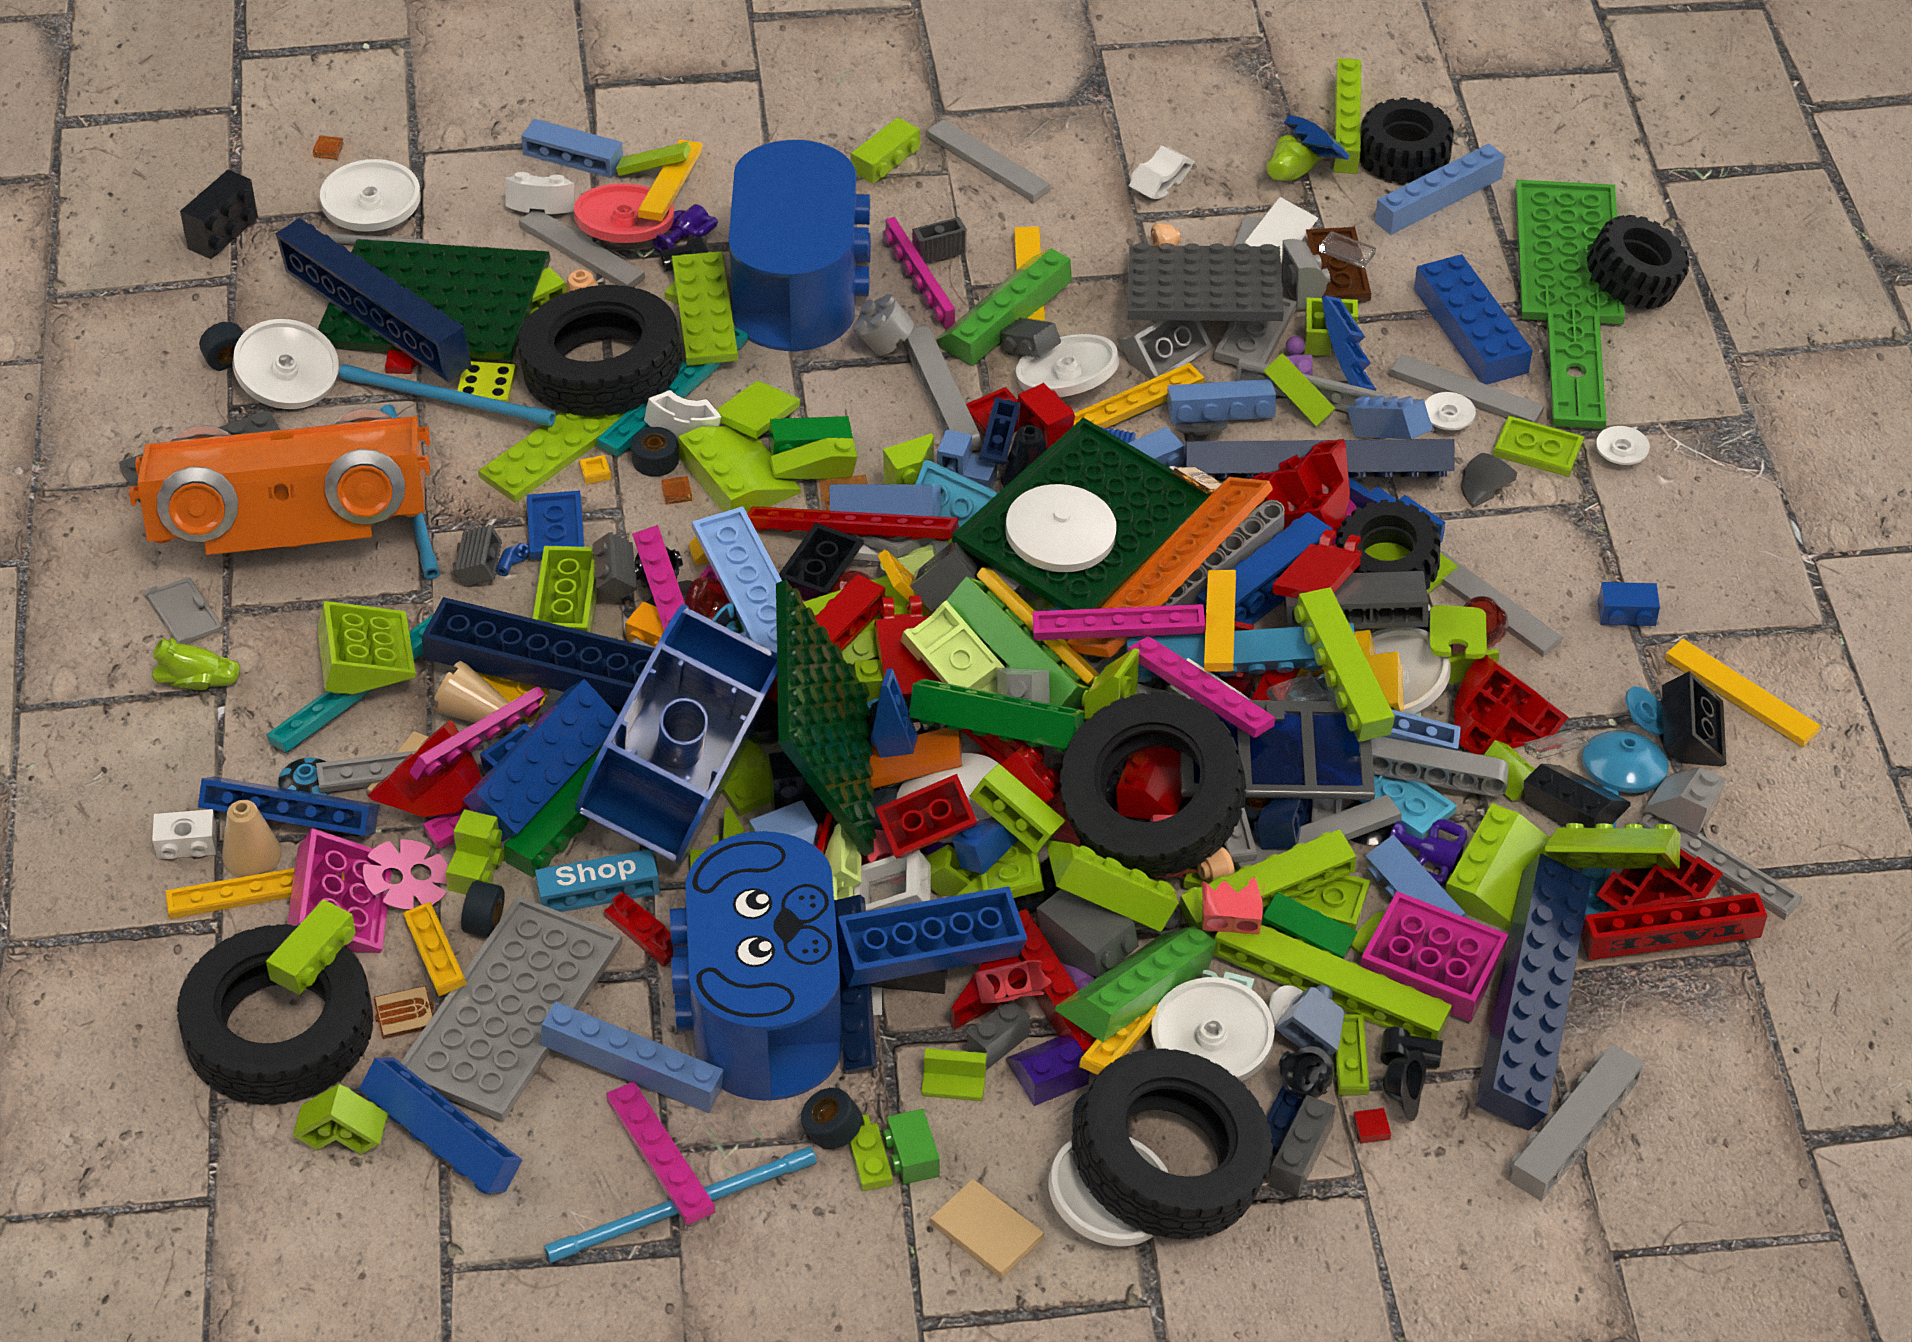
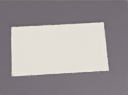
M1279 197L1244 243L1250 246H1261L1263 244L1280 246L1282 263V241L1286 239L1302 240L1305 237L1306 229H1311L1318 217Z

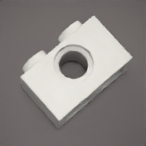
M213 809L154 814L152 842L157 860L216 855L217 826Z

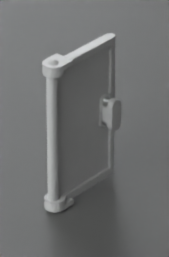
M185 578L160 588L154 586L146 589L144 592L145 597L150 600L177 643L191 645V641L224 629L191 578Z

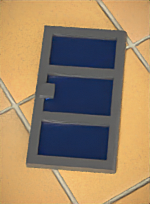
M1249 700L1275 717L1274 727L1256 738H1253L1216 714L1220 719L1219 721H1223L1231 732V736L1234 738L1239 751L1246 779V798L1375 799L1371 739L1358 742L1354 732L1348 729L1343 709L1340 710L1336 702ZM1180 751L1182 797H1193L1200 781V768L1193 759Z

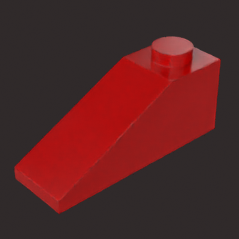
M1015 956L983 962L977 972L1022 961ZM1021 968L1012 969L1008 975L1009 985L1014 989H1022L1027 983L1026 972ZM974 974L951 1007V1027L956 1030L1005 1002L981 1003ZM988 974L986 976L994 987L995 995L1000 989V981L995 975Z

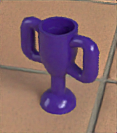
M694 204L686 211L677 210L674 212L673 224L668 230L672 232L669 235H656L657 237L653 239V245L660 253L661 250L674 248V242L679 238L706 236L717 227L718 219L714 216H709L708 212L698 204Z
M1446 819L1435 821L1430 828L1429 837L1423 840L1407 834L1406 828L1400 821L1395 823L1390 836L1394 835L1403 845L1418 850L1420 856L1417 858V861L1422 866L1429 862L1441 869V875L1427 871L1440 886L1448 881L1450 873H1453L1463 854V845L1467 840V830L1463 826ZM1442 830L1458 838L1453 842L1438 838V831Z

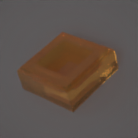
M319 135L313 148V157L337 160L344 145L343 138Z
M688 476L661 479L666 505L692 501Z

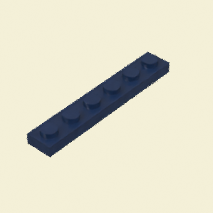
M860 894L834 900L836 920L838 916L866 912L865 898ZM839 960L844 1071L848 1074L877 1069L871 983L848 987Z

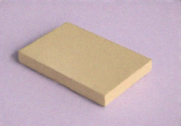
M974 1179L967 1183L930 1217V1224L1000 1279L1044 1239V1232Z

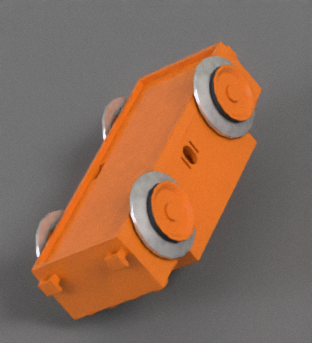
M359 408L346 412L333 425L230 435L216 426L198 424L183 429L169 442L145 444L143 456L136 457L135 460L136 471L139 477L138 485L130 486L129 496L131 505L135 506L137 499H140L147 542L155 541V543L161 544L167 543L171 539L179 538L187 541L204 542L206 555L285 546L295 548L304 544L372 537L373 523L390 519L395 515L414 517L425 512V473L430 475L429 455H422L421 440H425L426 446L430 445L429 426L419 427L417 416L393 418L391 415L373 408Z

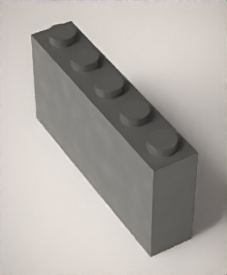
M1424 571L1352 573L1334 593L1348 623L1354 624V629L1428 627V596ZM1285 596L1287 627H1302L1301 623H1297L1294 616V607L1297 606L1298 599Z

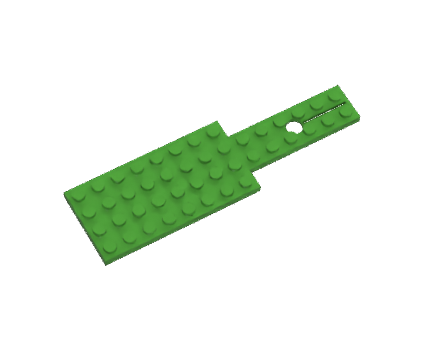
M1516 179L1515 195L1521 319L1547 320L1552 426L1605 429L1607 420L1600 323L1624 324L1625 311L1622 301L1611 298L1610 294L1606 291L1603 292L1599 288L1598 282H1594L1587 265V253L1606 222L1617 217L1615 185ZM1570 367H1579L1580 372L1585 375L1573 377L1567 372Z

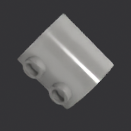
M1298 239L1282 241V284L1291 300L1297 301L1296 309H1305L1307 297L1322 298L1327 284L1330 283L1329 271L1327 268L1322 269L1320 255H1313L1308 245Z

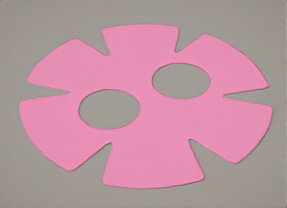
M401 839L399 853L393 844L387 841L375 847L368 854L370 859L381 866L364 864L363 877L373 895L390 889L383 899L384 903L396 908L413 909L414 895L421 905L427 902H431L433 905L446 894L445 890L436 886L433 882L447 884L445 871L448 864L440 854L424 859L431 848L424 843ZM416 864H424L430 868L431 876L426 880L415 879L411 875V868ZM388 868H396L403 874V880L398 884H389L384 881L382 873Z

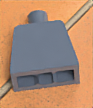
M1318 985L1316 988L1309 987L1293 999L1276 1024L1275 1029L1300 1048L1309 1046L1319 1047L1328 1055H1331L1339 1047L1344 1011L1331 1000L1333 990L1326 985Z

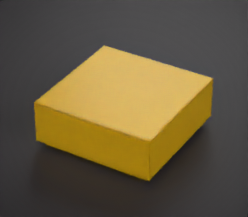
M605 455L579 460L585 484L611 479V472Z

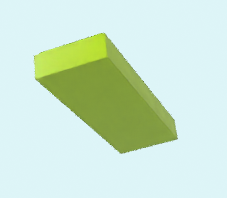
M689 142L624 156L621 157L616 170L619 176L683 162L686 161L691 147Z
M1283 353L1263 370L1317 428L1337 410Z
M1344 1014L1339 1047L1335 1051L1338 1095L1369 1096L1370 1087L1364 1014Z

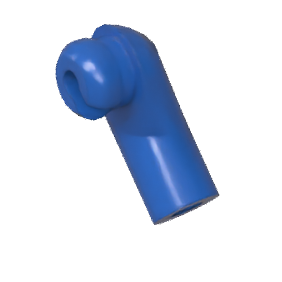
M519 543L518 545L506 548L500 557L496 573L500 576H507L512 565L523 562L528 558L530 553L529 546L525 543Z

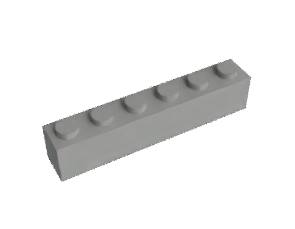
M1614 1044L1605 1053L1601 1051L1595 1058L1591 1071L1589 1073L1584 1071L1578 1079L1577 1088L1573 1092L1568 1091L1564 1095L1556 1113L1554 1111L1549 1113L1544 1121V1128L1540 1133L1535 1131L1527 1142L1526 1150L1523 1153L1517 1152L1509 1166L1512 1169L1510 1183L1542 1202L1638 1084L1645 1062Z

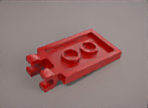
M1326 529L1321 535L1319 544H1310L1273 583V594L1298 599L1301 593L1329 587L1335 593L1361 564L1360 557L1362 556V551L1357 550V546L1361 542V536L1351 534L1347 538L1344 548H1339L1337 545L1332 544L1333 539L1336 537V531Z
M921 595L909 596V604L906 605L907 614L894 615L893 597L882 598V605L879 606L881 619H875L874 622L882 678L884 680L887 669L893 668L904 699L911 698L913 683L922 679L942 682L922 659L918 661L900 641L906 629L915 628L930 617H922Z

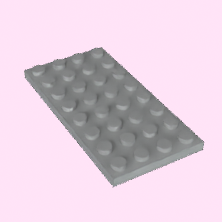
M517 896L464 971L463 976L467 985L449 992L400 1063L444 1098L504 1121L551 1051L550 1048L541 1045V1028L553 1004L556 1001L578 1010L622 945V935Z

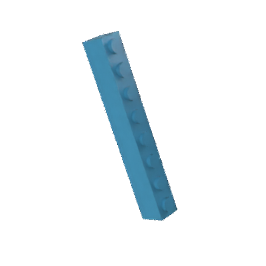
M1349 623V625H1350V627H1351V629H1352V631H1353V633H1354V624H1353V623ZM1303 627L1235 631L1233 671L1211 673L1229 677L1236 675L1237 672H1249V674L1258 675L1265 673L1266 670H1277L1280 673H1287L1293 671L1294 668H1305L1308 671H1315L1321 669L1322 666H1318L1316 663L1314 649L1311 644H1307ZM1205 633L1151 637L1185 660L1189 658L1204 668ZM1145 637L1127 638L1126 653L1131 645ZM1139 664L1138 682H1149L1152 678H1161Z

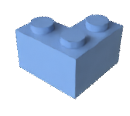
M946 430L937 450V464L993 489L997 479V463L980 460L979 455L972 454L971 434Z

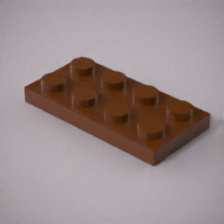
M1356 228L1306 229L1305 239L1313 255H1320L1322 269L1327 268L1330 274V283L1327 284L1322 298L1326 295L1340 299L1358 300V302L1371 301L1370 285Z

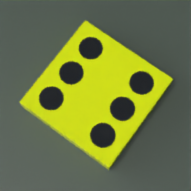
M471 362L472 366L462 372L457 391L505 402L510 401L517 371L516 364Z

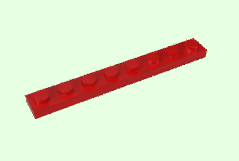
M752 506L747 512L755 530L759 531L780 529L782 532L800 530L808 533L813 525L818 523L843 533L857 534L861 537L869 535H882L885 538L904 536L913 540L935 538L937 541H946L952 539V534L959 528V520L954 517Z

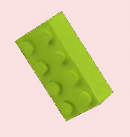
M544 546L532 619L592 633L598 588L595 587L597 583L595 582L594 574L595 560L593 559L595 556L592 551L593 547Z

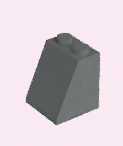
M1060 889L1036 908L1041 932L1060 962L1095 977H1099L1113 968L1139 946L1135 924L1130 918L1066 890Z

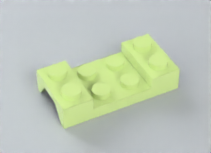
M944 601L929 618L918 626L908 628L903 632L900 641L918 661L922 659L943 683L997 693V668L1005 667L947 601Z

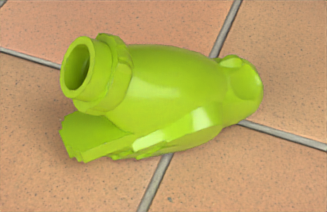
M1285 135L1279 138L1275 144L1271 161L1266 163L1267 172L1275 181L1295 180L1314 167L1321 157L1309 147L1298 142L1294 136Z
M161 638L152 655V658L157 660L158 665L153 669V680L157 683L170 684L172 687H178L179 689L206 690L208 687L232 685L237 681L240 672V664L237 661L219 657L205 648L177 643L174 638L169 640Z

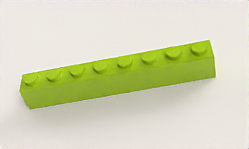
M1261 925L1259 934L1218 931L1215 936L1217 944L1214 956L1282 985L1297 987L1303 992L1309 987L1316 988L1318 985H1326L1333 990L1331 1000L1340 1006L1343 1011L1350 1014H1364V1020L1387 1029L1392 1026L1402 1027L1408 1030L1410 1036L1439 1040L1448 1023L1452 1008L1451 1004L1444 1002L1440 998L1417 991L1411 986L1391 980L1383 974H1377L1365 969L1357 963L1339 958L1328 951L1308 945L1300 939H1294L1282 934L1274 928Z

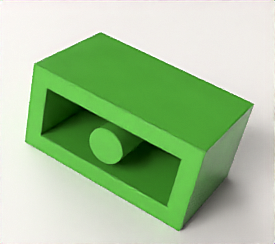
M924 1109L887 1116V1129L883 1130V1138L886 1148H892L894 1154L891 1155L892 1168L895 1174L900 1173L903 1185L940 1177V1158Z

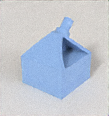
M803 800L749 820L750 832L768 831L785 833L801 838L812 845H818V824Z

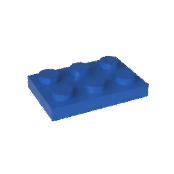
M580 490L526 495L531 560L542 559L544 546L584 547Z

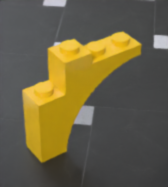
M1370 630L1354 632L1391 709L1404 712L1403 667L1398 651L1376 654ZM1300 668L1297 675L1325 676L1323 668L1315 671Z

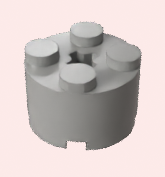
M887 294L874 302L872 300L866 301L861 306L860 310L862 313L852 326V329L872 351L878 355H885L897 348L895 344L900 339L905 341L913 330L914 322L891 294Z

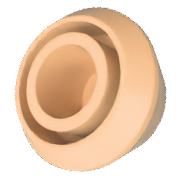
M1155 223L1151 228L1152 245L1160 246L1163 243H1171L1177 246V243L1181 242L1179 230L1177 228L1174 229L1170 224Z
M582 269L572 272L566 282L567 292L598 285L593 275Z
M1223 847L1211 857H1207L1206 861L1197 865L1201 879L1206 880L1208 883H1211L1212 880L1219 876L1226 877L1235 873L1231 856Z

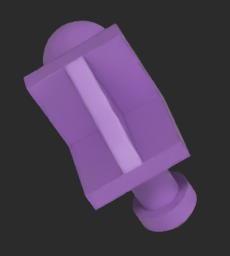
M1299 336L1290 337L1286 342V349L1292 356L1286 357L1301 373L1313 376L1312 354L1300 355L1305 349L1304 340Z

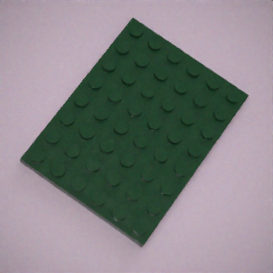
M357 239L351 252L356 256H360L372 267H377L381 273L389 278H393L405 289H410L420 299H425L438 311H443L453 321L461 323L466 331L465 339L470 350V358L511 361L518 346V336L521 327L526 319H528L534 304L532 298L543 270L548 268L551 260L549 251ZM329 302L317 330L329 339L334 348L388 352V350L401 351Z
M1083 417L952 534L951 542H957L965 551L1062 610L1100 609L1201 506L1212 492ZM1062 484L1085 489L1102 499L1115 517L1116 535L1113 548L1101 562L1084 570L1054 572L1038 568L1019 557L1007 540L1005 526L1011 504L1024 492L1039 486Z
M785 579L776 583L779 745L859 851L865 856L874 852V839L876 838V832L873 827L875 811L872 806L874 790L871 785L873 770L870 765L872 749L869 744L871 729L867 723L868 717H870V709L867 705V698L870 696L869 689L864 681L860 682L857 678L852 664L846 663L839 646L833 645L830 641L826 628L824 626L820 627L817 623L813 610L810 607L806 608L799 591L796 588L793 589Z

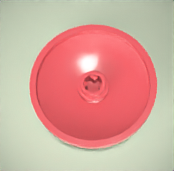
M626 183L608 184L590 189L579 196L574 205V219L582 231L597 239L617 243H636L654 239L657 237L656 235L667 232L674 221L673 204L671 205L663 221L643 219L638 217V209L650 188Z

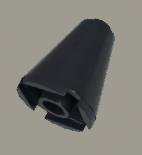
M1026 425L1017 430L1002 472L1004 488L1047 450L1044 435L1040 428Z

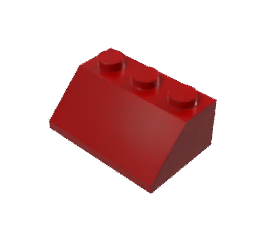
M1151 747L1130 755L1116 788L1118 813L1124 817L1151 819L1153 815H1175L1180 811L1185 797L1181 795L1180 754L1175 749Z
M957 774L875 808L896 859L978 825Z

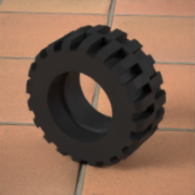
M1400 97L1399 100H1394V98L1388 99L1385 103L1380 102L1376 104L1363 117L1360 136V160L1369 172L1373 171V175L1379 179L1382 177L1386 182L1392 183L1394 181L1398 182L1399 185L1411 183L1449 163L1454 138V127L1447 114H1444L1443 110L1439 107L1435 108L1430 102L1426 101L1424 103L1416 98L1409 100L1407 97Z
M1621 215L1610 219L1602 227L1587 253L1588 270L1591 272L1594 282H1598L1599 288L1603 292H1608L1614 300L1618 299L1622 301V304L1627 306L1633 305L1638 309L1644 307L1654 309L1671 301L1687 276L1690 266L1686 248L1681 246L1680 239L1674 237L1672 231L1668 228L1661 227L1660 223L1649 221L1648 218L1643 216L1638 218L1635 215Z
M1388 499L1380 500V503L1376 504L1372 501L1366 503L1364 508L1358 507L1352 511L1351 516L1345 517L1342 521V526L1338 528L1336 545L1339 548H1344L1346 540L1351 534L1361 536V542L1357 546V550L1362 551V556L1360 557L1361 564L1353 573L1424 571L1426 590L1430 588V581L1434 582L1438 576L1441 546L1438 528L1435 522L1430 521V516L1426 512H1419V508L1412 504L1407 506L1404 505V501L1388 502ZM1378 543H1395L1407 548L1410 553L1398 560L1384 561L1371 557L1365 550Z

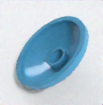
M1612 730L1595 735L1585 744L1582 753V763L1587 773L1603 786L1621 792L1639 793L1658 787L1667 776L1669 767L1665 753L1655 742L1641 734L1625 730Z

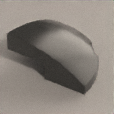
M1480 453L1465 467L1462 491L1468 503L1474 508L1494 498L1495 490L1515 481L1517 472L1501 459L1487 453Z

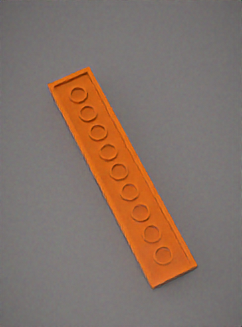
M1228 477L1100 609L1161 606L1167 602L1174 591L1182 586L1185 580L1201 566L1203 561L1215 552L1217 547L1233 533V530L1242 521L1247 519L1249 514L1264 501L1265 497L1273 490L1270 481ZM1133 636L1069 639L1066 643L1077 653L1111 658L1127 641V638Z

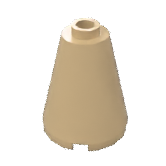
M459 661L454 665L458 668L454 674L448 672L442 681L434 699L439 704L438 706H433V710L443 715L476 723L510 702L470 666Z
M249 800L234 802L227 811L222 849V860L230 874L238 878L262 872H271L279 864L282 855L279 841L253 802Z

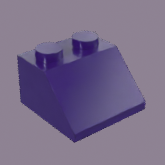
M1059 1036L1006 1057V1062L1034 1106L1089 1084L1090 1071L1079 1067L1084 1052L1075 1039Z

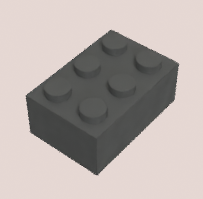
M951 542L915 571L910 587L918 596L921 595V600L932 612L949 598L966 576L973 579L976 578L975 574L977 573L976 570L979 562L972 554L962 549L957 542Z

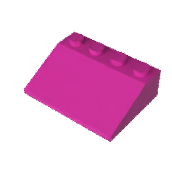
M312 828L298 846L287 924L300 925L324 899L353 915L356 933L352 941L346 945L348 949H351L352 952L380 953L383 949L388 904L384 903L383 899L390 889L373 895L364 881V864L381 866L368 857L373 848ZM388 868L382 873L384 881L389 884L392 868Z
M1396 891L1361 957L1360 966L1377 974H1383L1403 985L1411 986L1429 996L1440 998L1452 1005L1451 1015L1472 1022L1505 947L1508 934Z

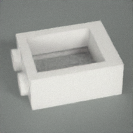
M919 850L898 859L895 858V855L862 865V883L853 888V896L860 894L865 898L866 911L928 901L931 895V865Z

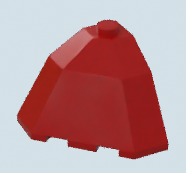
M1344 439L1320 442L1312 446L1310 453L1299 459V456L1295 455L1279 463L1280 469L1270 473L1262 472L1252 478L1270 481L1273 490L1265 497L1261 504L1269 500H1275L1284 506L1283 530L1288 528L1295 519L1301 518L1307 512L1331 527L1333 531H1336V534L1338 528L1342 526L1350 497Z
M1487 654L1481 659H1476L1467 670L1454 701V725L1461 727L1459 744L1471 753L1484 755L1495 740L1506 743L1511 748L1524 746V743L1535 740L1540 742L1550 740L1568 718L1560 709Z
M450 719L430 735L414 754L411 753L393 772L381 780L367 796L373 801L421 817L458 812L463 807L467 810L470 809L462 799L482 778L478 764L468 751L464 752L453 764L445 763L442 765V768L431 777L425 775L416 780L409 771L421 754L459 733L455 724Z
M1680 848V869H1663L1655 864L1652 869H1623L1620 874L1613 871L1597 893V896L1618 911L1703 899L1711 892L1723 875V872L1699 856L1694 858Z

